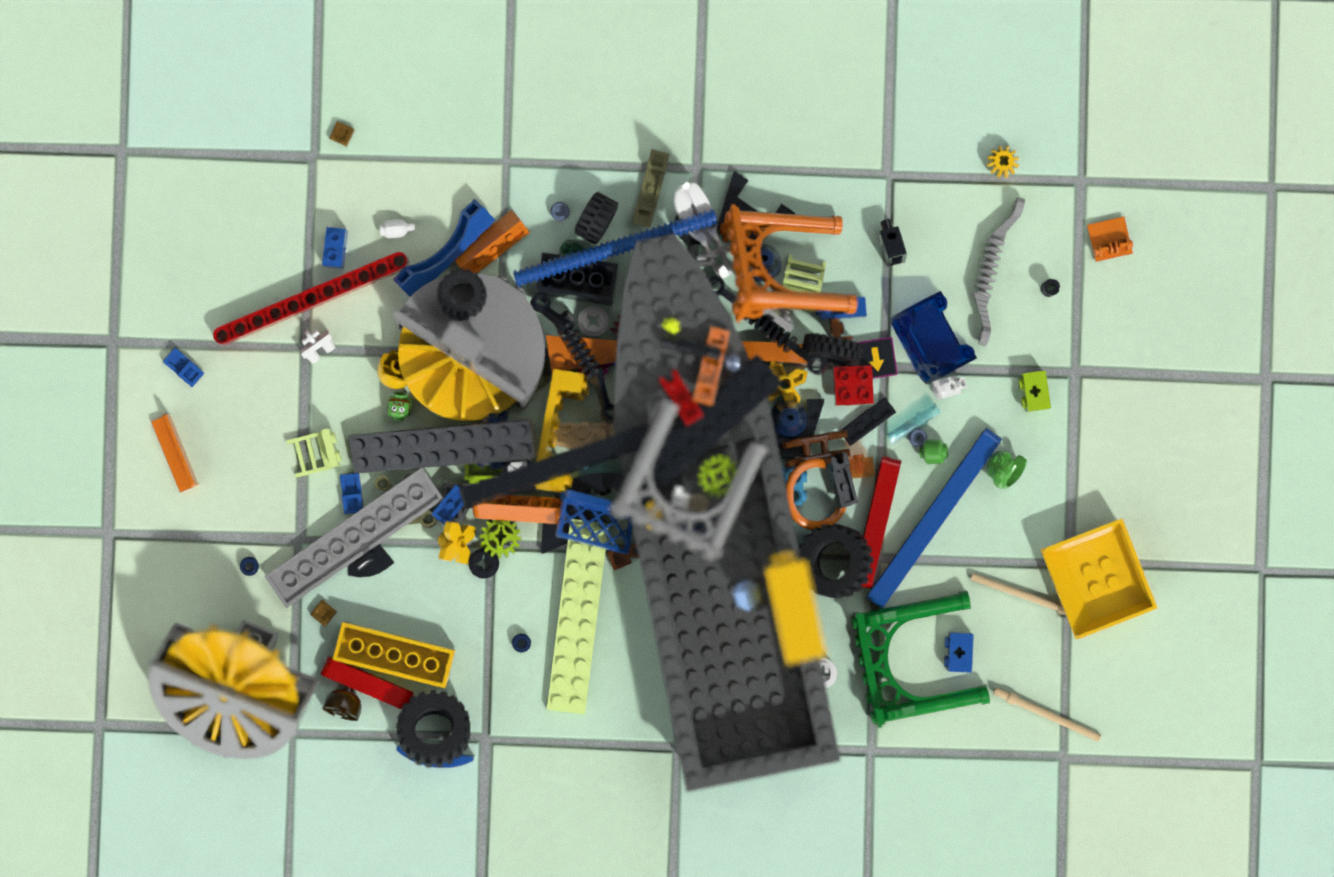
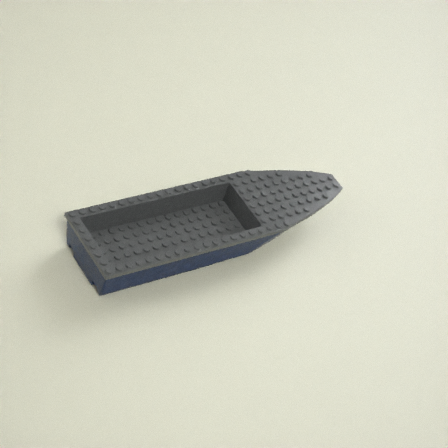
M675 234L636 241L624 286L617 342L613 423L615 435L653 422L659 410L658 405L661 399L672 402L659 379L663 377L666 382H672L674 379L673 370L678 372L694 398L703 356L686 352L678 353V350L661 347L664 335L678 339L686 338V341L707 345L711 327L730 331L716 390L738 371L733 370L731 372L725 366V357L729 356L730 352L739 355V369L750 360L732 320L705 273ZM665 318H674L680 324L678 326L680 331H677L674 335L666 331L662 327ZM768 398L761 402L659 493V496L676 510L690 514L703 513L672 506L676 486L683 487L684 494L706 496L709 501L708 508L711 507L714 510L722 503L725 496L723 493H721L720 498H717V493L709 496L710 490L704 492L703 489L706 486L699 485L703 478L698 477V474H703L700 467H706L704 461L707 460L710 463L712 462V456L715 460H718L719 455H721L722 460L729 457L730 464L735 461L736 463L733 467L736 469L739 468L750 442L759 444L768 450L765 458H762L727 534L720 553H722V556L720 558L708 561L700 557L701 553L685 547L686 543L680 540L678 543L668 539V535L663 532L657 534L649 530L644 523L641 526L632 522L686 792L841 761L820 657L791 664L784 662L764 568L772 567L770 556L795 551L796 560L800 561ZM678 411L668 432L683 420ZM639 451L620 457L622 472L635 462ZM721 463L714 464L710 468L713 470L718 469ZM727 467V475L733 479L732 471ZM722 468V470L718 474H714V476L716 477L715 485H717V483L720 480L725 479V477H723L724 468ZM706 475L707 483L711 486L713 481L710 476ZM721 484L717 490H723L729 485ZM661 512V513H662V518H661V520L664 521V522H666V517H665L664 513ZM685 519V522L678 521L673 526L680 529L690 519ZM702 519L691 525V528L694 529L703 522ZM713 519L710 522L713 525L716 521ZM703 526L695 533H702L704 530L707 529V526ZM743 580H751L756 583L761 597L756 608L748 611L736 605L733 595L736 583Z

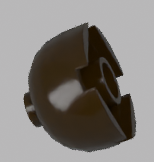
M343 687V690L336 689L327 695L322 710L332 716H335V714L342 716L341 719L357 721L361 714L362 705L360 698L354 694L353 689Z

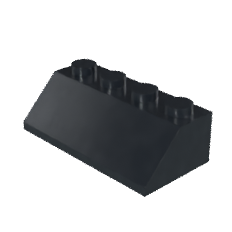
M542 252L540 264L543 261L548 262L549 259L552 261L555 257L558 259L560 256H565ZM603 261L591 262L590 265L578 266V269L575 267L572 271L569 269L566 273L562 271L561 274L556 273V276L550 275V278L546 276L543 280L540 278L537 281V293L541 292L552 297L612 306L618 264Z

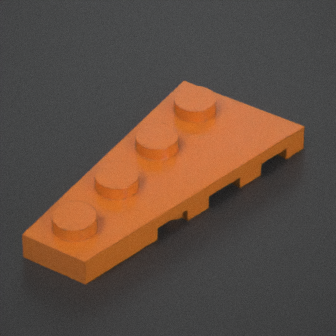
M546 335L552 373L554 369L568 371L586 367L578 366L582 360H574L577 353L571 355L570 351L574 347H566L569 341L563 342L562 338L564 336ZM583 338L580 342L587 343L584 350L591 349L588 356H595L592 363L598 361L599 365L616 362L618 340Z

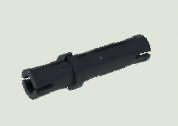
M664 335L661 345L663 348L678 350V353L686 352L718 361L722 352V348L686 341V338L678 339Z

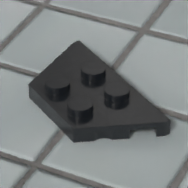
M567 504L566 512L571 517L577 512L572 505ZM586 509L582 512L587 521L594 518L590 510ZM577 515L576 517L573 518V519L581 520V518L579 517V515ZM600 516V519L603 523H609L602 516ZM568 522L563 524L562 533L569 534L570 524ZM543 523L542 554L568 544V539L556 536L558 524Z

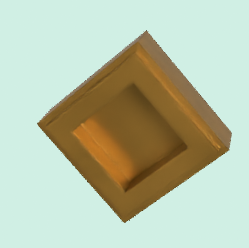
M337 121L329 139L347 147L355 129Z
M321 600L310 615L325 627L337 611L324 600Z

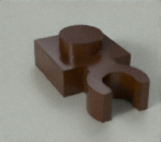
M637 543L630 547L628 554L615 551L607 553L614 571L631 564V557L639 558V554L633 552V549L637 547Z

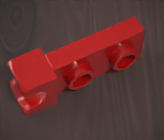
M673 370L674 379L672 382H666L663 377L659 381L672 403L679 407L678 412L686 426L704 415L696 402L693 401L692 395L678 372Z

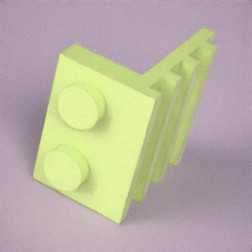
M789 254L782 286L794 291L820 293L826 262L819 266L793 260V255ZM790 267L820 273V276L790 269ZM788 276L817 282L818 285L789 279ZM802 309V310L805 311V312H810V311H811V312H815V311H816V310H812V309Z
M324 429L321 432L286 441L287 444L295 443L302 469L301 473L295 474L296 478L341 466L342 457L340 451L336 448L337 438L332 429ZM317 437L324 467L318 468L311 438ZM306 440L313 469L308 471L306 470L299 442Z

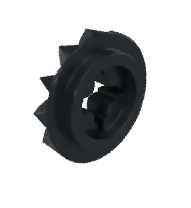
M485 548L477 549L469 558L470 571L473 575L482 579L492 577L498 571L500 563L497 554L491 557V551L485 553ZM483 555H485L486 561L492 562V564L486 566L485 572L481 565H476V563L482 561Z

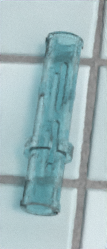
M934 403L924 411L917 412L915 417L887 433L886 435L891 440V443L894 444L921 425L925 426L935 416L941 414L937 405Z

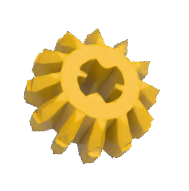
M1000 145L998 146V152L992 149V155L987 157L988 160L992 161L987 164V167H993L990 173L993 174L995 171H998V178H1000L1002 173L1005 178L1008 177V172L1013 175L1015 173L1013 168L1019 167V164L1015 163V161L1019 160V156L1013 157L1012 155L1016 151L1012 150L1009 153V146H1006L1003 151ZM1000 158H1005L1007 160L1006 163L1000 165Z

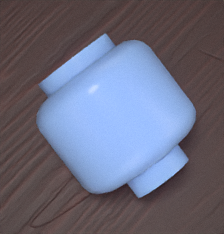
M743 580L736 583V587L733 589L736 605L744 608L746 611L755 609L761 600L758 585L751 580Z

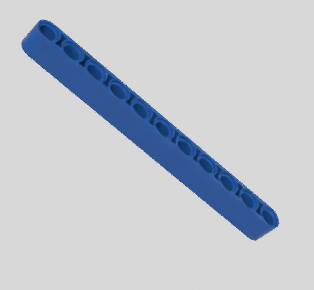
M987 427L984 429L866 596L868 600L881 609L885 606L1002 440L1000 436Z

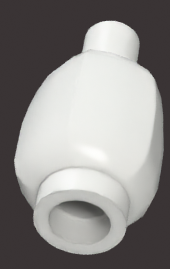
M399 219L386 220L384 224H380L381 236H385L388 239L400 238L409 231H415L414 223L407 224Z

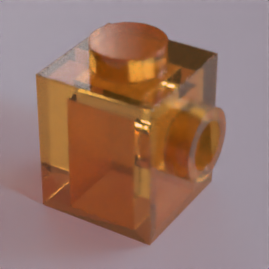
M864 454L853 455V459L849 460L852 479L875 476L873 457L864 458Z

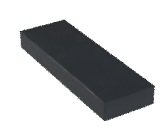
M884 397L840 431L847 430L848 437L844 439L849 446H852L894 415L896 411L886 397Z

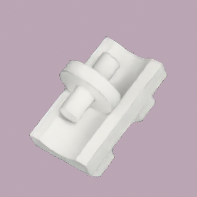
M308 330L304 332L307 337L302 340V343L306 346L300 352L303 358H307L311 363L314 364L320 360L321 356L316 350L321 346L327 353L335 349L332 336L328 330L321 335L318 330L312 334Z
M957 375L933 381V393L938 400L962 394L961 389L967 388L965 378H957Z

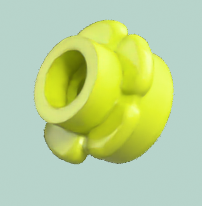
M674 318L664 319L665 322L662 324V327L672 335L680 331L678 327L680 324Z

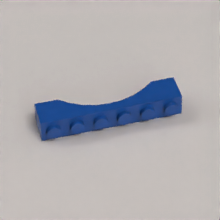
M473 199L461 211L456 229L447 243L428 259L406 266L393 280L411 297L417 290L435 280L447 269L453 261L463 254L490 227L495 219L477 200Z

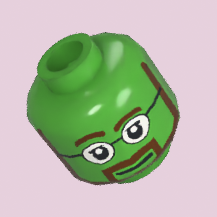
M394 392L393 395L388 397L387 414L393 417L394 421H404V418L411 415L412 399L408 397L407 393Z

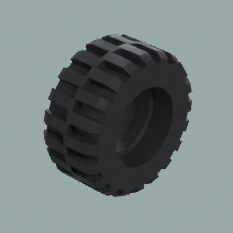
M824 524L821 528H814L811 535L807 534L804 537L806 540L804 544L800 543L798 547L801 549L799 554L800 561L806 560L814 593L829 598H843L844 596H852L853 592H859L862 589L861 585L866 584L869 580L867 578L868 573L872 574L873 568H870V563H874L873 557L870 556L872 549L866 544V538L861 536L857 530L840 524ZM832 543L844 545L850 555L849 568L838 579L827 578L820 568L821 554Z
M430 690V694H425V691L419 693L417 698L412 696L409 698L408 704L404 703L402 712H399L397 716L396 731L402 752L406 753L408 759L415 760V764L421 765L424 763L425 767L431 768L432 765H437V768L443 767V763L446 762L449 765L453 763L455 757L459 759L462 756V751L466 750L468 746V740H470L471 735L468 711H465V706L462 702L457 701V697L454 695L449 697L445 691H441L440 694H437L436 690ZM432 714L444 716L452 725L450 736L444 741L435 744L423 742L417 737L415 732L416 724L423 717Z

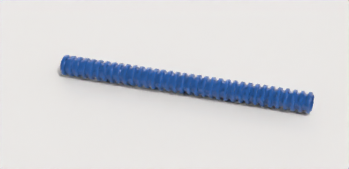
M709 209V212L705 210L702 214L699 212L696 216L695 214L692 217L686 216V219L681 218L680 221L675 220L674 223L670 221L669 224L664 223V226L658 225V228L652 227L651 230L646 229L645 232L642 230L640 231L641 233L635 232V235L629 234V237L623 236L622 239L619 237L616 241L613 239L610 243L606 241V244L600 243V246L594 245V248L590 246L587 250L584 248L581 252L578 250L577 253L571 252V255L565 254V257L560 256L558 259L555 257L552 261L549 259L548 262L543 261L542 264L537 263L536 266L531 265L530 268L526 266L523 270L522 268L519 269L520 271L514 270L513 275L517 286L521 287V284L527 285V282L533 283L534 280L537 282L538 279L541 278L543 280L546 276L550 278V275L556 276V273L561 274L562 271L566 273L569 269L572 271L575 267L578 269V266L584 267L585 264L590 265L591 262L596 263L597 260L601 262L602 259L607 260V257L613 258V255L619 256L620 253L623 255L626 251L630 253V250H634L636 241L672 234L681 237L682 234L685 233L687 235L690 231L693 233L694 230L700 231V228L705 229L706 226L711 227L713 224L716 226V215L712 209Z

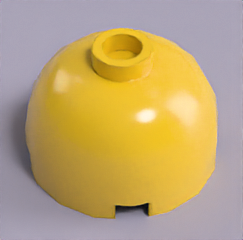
M392 350L390 353H384L377 365V375L380 382L391 389L406 387L407 385L399 366L398 351Z

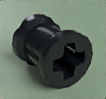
M1054 279L1046 280L1041 285V293L1046 297H1053L1059 292V282ZM1053 284L1055 287L1052 289L1053 292H1048L1046 288H1048V285Z

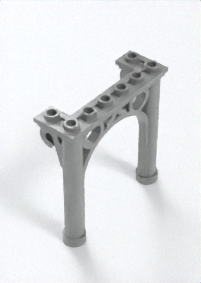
M661 399L658 405L659 410L617 501L609 505L608 509L612 511L611 514L615 517L622 519V517L629 516L632 518V522L642 526L644 523L650 526V530L657 534L663 532L668 535V539L678 543L680 540L686 543L685 547L701 553L700 557L708 561L720 558L722 556L720 552L757 468L762 458H765L768 450L759 444L749 443L726 497L714 510L702 514H690L676 510L659 496L652 481L654 460L679 409L674 403ZM646 476L649 491L638 493ZM652 495L655 501L653 510L641 507L639 503L641 496ZM660 506L663 508L661 512L664 513L666 522L651 516V514L659 510ZM720 512L712 529V524L708 517ZM685 519H690L686 524L687 532L673 526L678 521L685 522ZM702 519L707 526V532L704 535L695 533L691 528L693 521Z

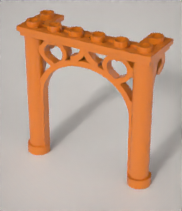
M732 204L729 211L725 214L724 222L720 224L719 232L723 237L724 243H727L728 240L731 242L732 268L736 273L735 286L738 287L737 299L732 304V314H735V321L740 322V320H744L745 316L757 318L764 314L765 309L775 308L844 311L846 314H854L857 309L856 295L803 292L787 289L778 284L768 274L761 259V244L769 234L777 231L840 235L843 227L842 217L835 215L822 217L740 211L736 204ZM753 232L757 239L750 240L747 237ZM745 246L751 248L750 252H746ZM748 264L753 268V270H751L750 273ZM753 277L761 278L765 285H755ZM769 287V288H771L773 291H766V290H767V288Z

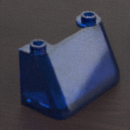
M941 291L904 309L891 318L893 329L920 379L925 384H930L977 359L973 347L968 344L960 345L943 313L947 309L948 302Z

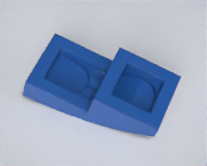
M176 347L162 361L191 387L204 375V372Z
M360 473L340 474L344 514L357 513L363 508Z

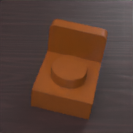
M839 318L831 319V335L841 337V334H844L843 323L839 322ZM853 336L842 337L843 339H849L850 341L853 340Z

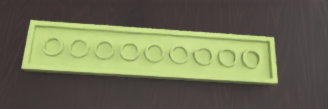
M571 519L577 529L584 525L582 520ZM593 521L589 524L594 533L602 529L598 522ZM571 526L569 529V534L573 532ZM586 526L579 530L583 538L587 539L591 536ZM604 531L596 535L601 543L607 542V536ZM568 540L547 710L585 714L606 549Z

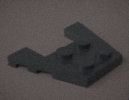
M736 171L733 172L717 225L718 230L732 204H736L740 211L758 212L738 198L749 180ZM782 203L775 212L796 214ZM753 232L747 237L750 240L757 239Z
M807 399V425L804 431L794 438L815 434L824 399ZM775 434L779 457H803L802 446L787 449L782 447V442L794 438H782Z

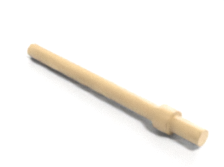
M975 573L971 575L970 580L1051 608L1056 610L1057 613L1065 615L1061 602L1057 603Z
M997 687L994 689V695L1005 699L1011 705L1016 704L1097 742L1101 738V734L1021 699L1013 692L1008 693Z

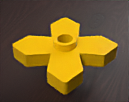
M771 362L769 368L782 382H786L788 387L786 389L781 388V386L778 387L767 397L768 401L772 402L782 394L784 400H792L799 403L801 397L794 387L805 383L808 372L796 369L787 375L782 364Z
M446 521L444 532L438 537V545L440 546L438 558L446 561H452L455 558V562L469 564L471 552L467 544L474 539L476 527L463 524L460 528L459 523Z

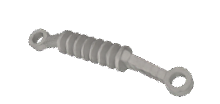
M1016 198L1012 215L986 239L991 246H984V249L988 250L989 253L982 254L983 257L987 258L986 261H980L985 268L978 269V271L983 273V275L976 277L981 280V283H975L974 285L979 290H973L972 292L983 326L978 339L979 345L986 346L991 333L987 310L991 294L986 291L993 290V287L988 285V283H994L995 280L990 276L997 275V272L993 271L992 268H999V265L994 263V261L1001 260L996 253H1003V250L999 249L998 246L1005 245L1006 232L1020 218L1025 204L1024 198Z

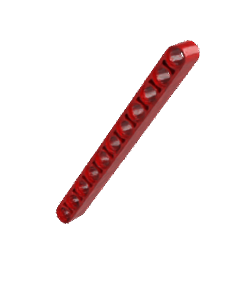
M402 252L393 253L222 325L214 330L213 339L221 345L233 343L399 273L409 265V259ZM403 257L405 260L404 264L396 266V258ZM381 264L387 266V270L383 274H379L377 271L378 266ZM365 271L368 272V280L361 281L360 274ZM345 279H350L351 286L344 289L342 282ZM332 286L334 289L333 294L326 296L324 293L325 289ZM315 294L316 301L309 304L307 302L308 295ZM293 301L298 302V308L295 311L289 309V305ZM279 309L281 314L278 318L274 319L272 311ZM257 316L263 318V323L260 326H255L254 319ZM243 323L245 331L239 334L236 331V327ZM222 331L227 332V338L224 341L219 339V334Z

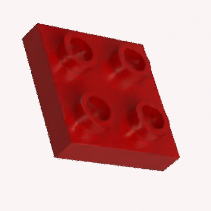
M872 365L833 367L835 406L874 404Z

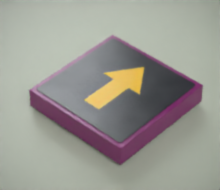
M892 337L857 342L863 346L860 364L857 366L872 365L873 379L898 375Z

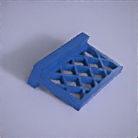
M572 490L561 492L560 500H562L556 531L557 537L622 554L629 553L633 530L631 517H622V519L628 520L627 529L623 531L617 522L621 518L615 519V516L611 514L612 511L608 509L613 501ZM567 504L572 505L577 512L571 517L566 512ZM586 509L590 510L594 515V518L588 522L582 513ZM603 514L608 515L612 521L607 526L600 519V516ZM579 515L584 523L578 529L571 520ZM594 520H597L602 528L594 533L589 525ZM566 522L573 529V532L570 534L562 533L563 524ZM614 524L619 534L612 538L607 528ZM585 526L591 534L587 539L583 538L579 533V530ZM604 531L609 541L601 543L596 535ZM619 536L625 542L624 548L618 547L614 541Z

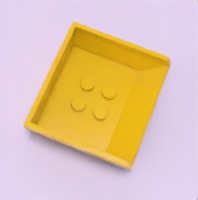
M1123 518L1040 549L1076 640L1158 609Z

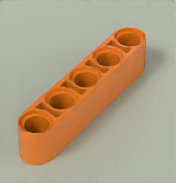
M507 495L472 507L473 516L479 519L558 524L562 500L559 498Z

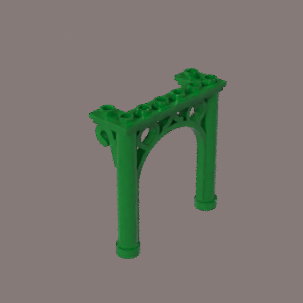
M967 590L959 591V594L863 613L853 612L854 616L851 617L852 627L857 629L858 634L855 636L856 646L861 649V654L858 655L860 666H864L865 673L862 674L864 685L868 684L869 692H866L867 702L872 704L873 711H870L871 722L876 724L878 728L886 725L885 722L980 703L982 705L990 704L987 685L928 697L912 695L899 686L889 666V645L894 633L900 626L914 619L971 609ZM897 622L891 628L889 633L883 627L880 626L882 624ZM874 630H880L886 636L884 643L879 647L872 644L871 634ZM869 646L876 651L883 649V654L879 653L878 661L873 664ZM874 671L881 672L884 678L888 677L890 681H883L877 689ZM885 685H892L897 690L892 701H885L883 699L882 689ZM901 694L911 700H914L910 702L896 704ZM880 701L887 706L881 707Z

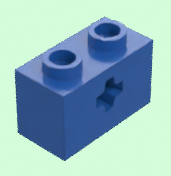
M326 227L322 261L324 267L344 269L348 231L346 229Z
M949 632L948 636H945V648H948V656H944V667H947V671L972 673L974 634ZM958 647L960 650L963 651V654H960L959 658H957V655L954 654V651H956Z

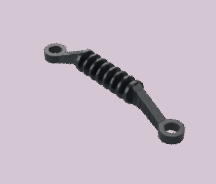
M714 276L709 279L711 286L715 282H720L721 284L720 289L715 291L717 296H723L732 304L736 301L737 297L726 289V282L722 278ZM767 313L757 318L745 316L744 321L749 319V325L755 324L754 328L756 330L760 329L761 334L766 333L767 339L772 337L771 341L773 343L778 341L777 346L779 348L784 346L783 351L785 353L792 350L807 362L808 370L812 374L821 375L826 371L827 361L822 356H812L796 344L798 338L796 336L790 338L791 332H785V329L779 328L780 325L777 323L773 324V318L768 319ZM816 360L822 362V366L818 370H814L812 367Z
M536 293L532 297L530 305L534 311L541 313L555 324L559 336L565 334L562 341H569L566 345L567 348L574 347L570 351L571 355L577 353L574 360H582L578 364L579 367L586 366L582 370L583 374L590 373L586 379L593 384L601 407L600 416L602 420L607 424H613L614 417L609 416L607 410L614 414V404H611L603 377V368L596 369L599 365L598 361L592 363L595 356H588L591 349L584 350L587 343H580L583 340L582 336L576 337L579 330L572 331L575 327L574 322H570L550 308L551 301L546 294ZM537 300H541L544 306L539 305Z

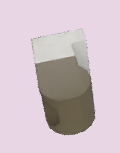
M676 486L672 506L696 512H703L708 508L709 501L706 496L684 494V488Z

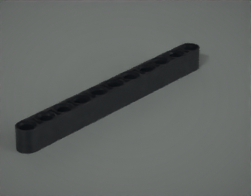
M653 422L464 486L459 489L464 508L475 507L639 451Z

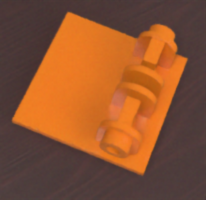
M1125 217L1087 225L1095 262L1133 254V242L1129 238Z

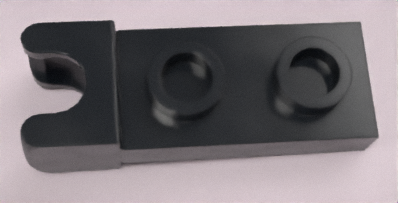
M838 452L836 454L837 461L835 457H825L824 461L826 469L830 474L838 508H845L858 503L849 469L848 455L846 452Z

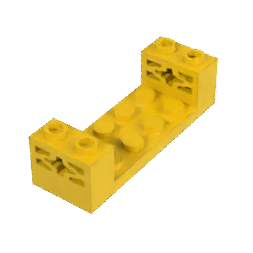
M557 369L553 370L537 461L553 456L552 448H555L557 443L555 430L560 427L559 411L563 410L564 405L562 398L584 401L585 396L589 395L590 385L584 374ZM571 474L535 487L540 490L561 493L571 489L573 478Z

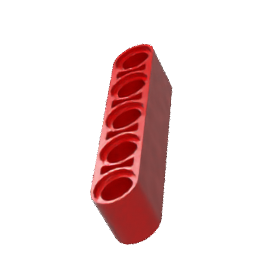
M327 656L320 675L401 710L404 703L408 704L409 698L414 694L408 689L352 665L333 660V657Z

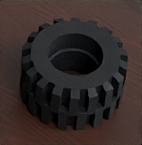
M600 192L593 194L575 226V234L593 244H597L608 229L618 209V202Z
M458 268V271L451 270L450 274L446 273L443 276L444 279L440 280L439 287H437V297L443 312L451 318H457V320H462V318L469 320V317L477 316V313L483 310L487 297L482 278H479L477 273H472L469 269L465 271L462 268ZM458 285L471 287L474 293L473 298L466 304L453 302L450 293L454 287Z

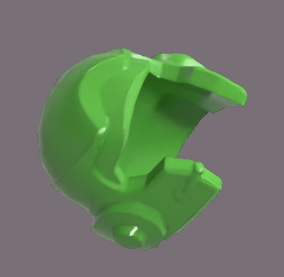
M997 451L988 460V475L993 479V483L997 488L1007 489L1021 477L1027 460L1020 455L1014 460L1007 451Z

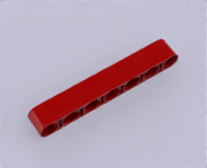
M882 456L863 534L867 540L866 544L872 549L870 556L874 560V563H870V568H873L872 574L868 573V582L861 585V587L869 589L873 585L902 461L887 456Z

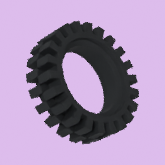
M807 333L804 336L802 349L812 356H822L829 364L857 366L860 364L863 346L849 339L834 337V335Z

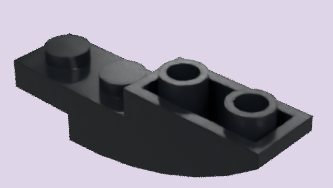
M594 473L573 478L572 487L568 490L588 494L591 492L590 488H594L595 494L600 493L601 496L611 493V488L613 487L610 483L621 474ZM555 493L554 495L560 499L561 493Z

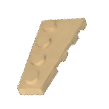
M606 422L560 423L559 429L555 430V436L557 437L556 446L571 450L615 435L613 424H607Z

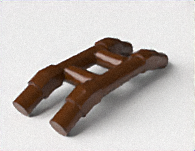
M847 430L826 432L782 442L784 449L802 446L803 457H796L785 461L786 468L798 466L801 462L811 458L824 459L825 457H835L836 459L838 452H846L848 456H851L850 449L829 451L827 440L847 438ZM820 442L821 453L811 455L809 444Z

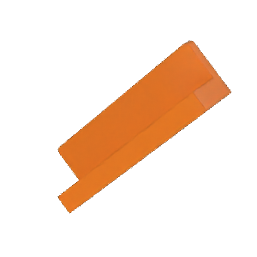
M511 210L486 229L455 262L465 271L469 269L472 273H478L530 232Z
M164 414L163 417L151 421L179 491L184 492L198 486V481L171 415Z

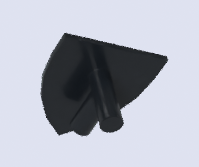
M379 544L348 565V576L370 577L383 572L395 562Z

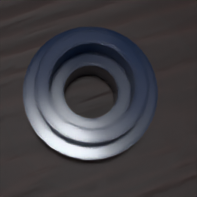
M246 557L240 562V571L246 576L255 575L259 570V563L253 557ZM248 563L253 565L251 570H248L246 567Z
M517 634L512 640V646L517 652H526L531 647V639L526 634ZM520 639H523L525 641V645L523 647L518 645V641Z

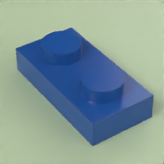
M457 485L452 488L431 514L443 525H445L446 521L451 522L463 507L459 492L460 487Z

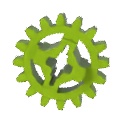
M719 455L718 460H715L712 456V462L709 463L705 460L706 467H700L703 474H698V477L703 478V481L699 485L706 486L703 489L704 492L710 490L709 496L717 493V498H720L721 493H723L726 497L727 491L738 468L734 469L733 467L736 462L734 461L730 464L729 457L722 460V456ZM721 463L718 469L713 470L710 468L714 464ZM727 467L731 469L733 479L728 477L726 472ZM722 468H724L723 477H725V479L720 480L717 483V485H715L716 477L714 476V474H718L722 470ZM706 475L710 476L713 481L711 486L707 483ZM721 484L729 485L723 490H717Z
M493 520L492 524L487 521V528L482 527L481 529L485 534L480 535V538L484 539L481 542V546H486L484 552L491 551V557L498 554V559L501 558L502 554L506 558H508L509 552L515 554L514 547H520L517 541H521L522 538L517 536L521 533L520 529L515 530L517 524L513 523L511 525L510 521L505 522L504 520ZM498 526L497 530L490 532L492 528ZM505 527L509 528L512 533H508ZM500 530H502L504 537L501 546L499 545L498 538H495L499 536ZM489 542H493L497 549L493 548ZM513 542L507 549L503 550L507 543Z

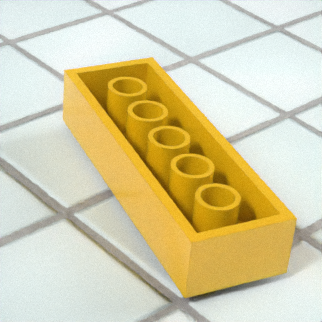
M344 621L341 625L333 660L446 688L456 650Z

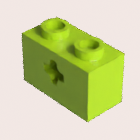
M1046 370L1021 374V378H1018L1019 389H1023L1024 397H1021L1022 408L1026 409V412L1051 409ZM1033 386L1035 390H1038V393L1035 394V397L1033 394H1030V390L1033 389Z

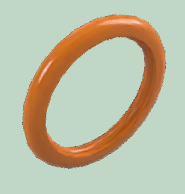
M811 458L801 462L793 469L785 485L791 517L797 524L808 530H813L816 527L821 528L824 524H835L840 520L847 508H838L837 506L830 517L821 521L809 520L803 517L796 509L793 491L797 479L804 471L810 468L819 467L826 469L823 458Z

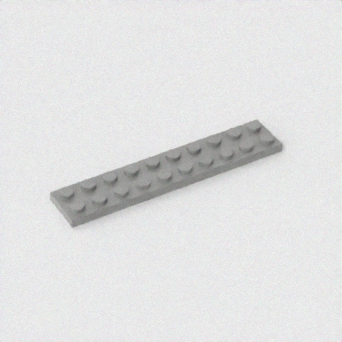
M420 468L264 577L284 606L288 608L434 507L444 497L425 469Z

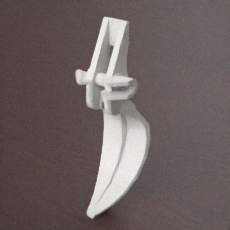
M694 182L681 184L674 194V205L679 220L681 218L686 219V216L692 217L693 214L696 216L699 212L702 214L705 210L709 212V209H712L706 194ZM717 225L706 226L705 229L700 228V231L694 230L693 233L691 231L688 232L701 243L705 251L696 256L701 267L712 265L716 276L722 279L733 274L726 257V253L730 251L731 242L722 246L717 235ZM714 242L717 248L710 251L708 244ZM721 255L723 263L716 265L714 257Z

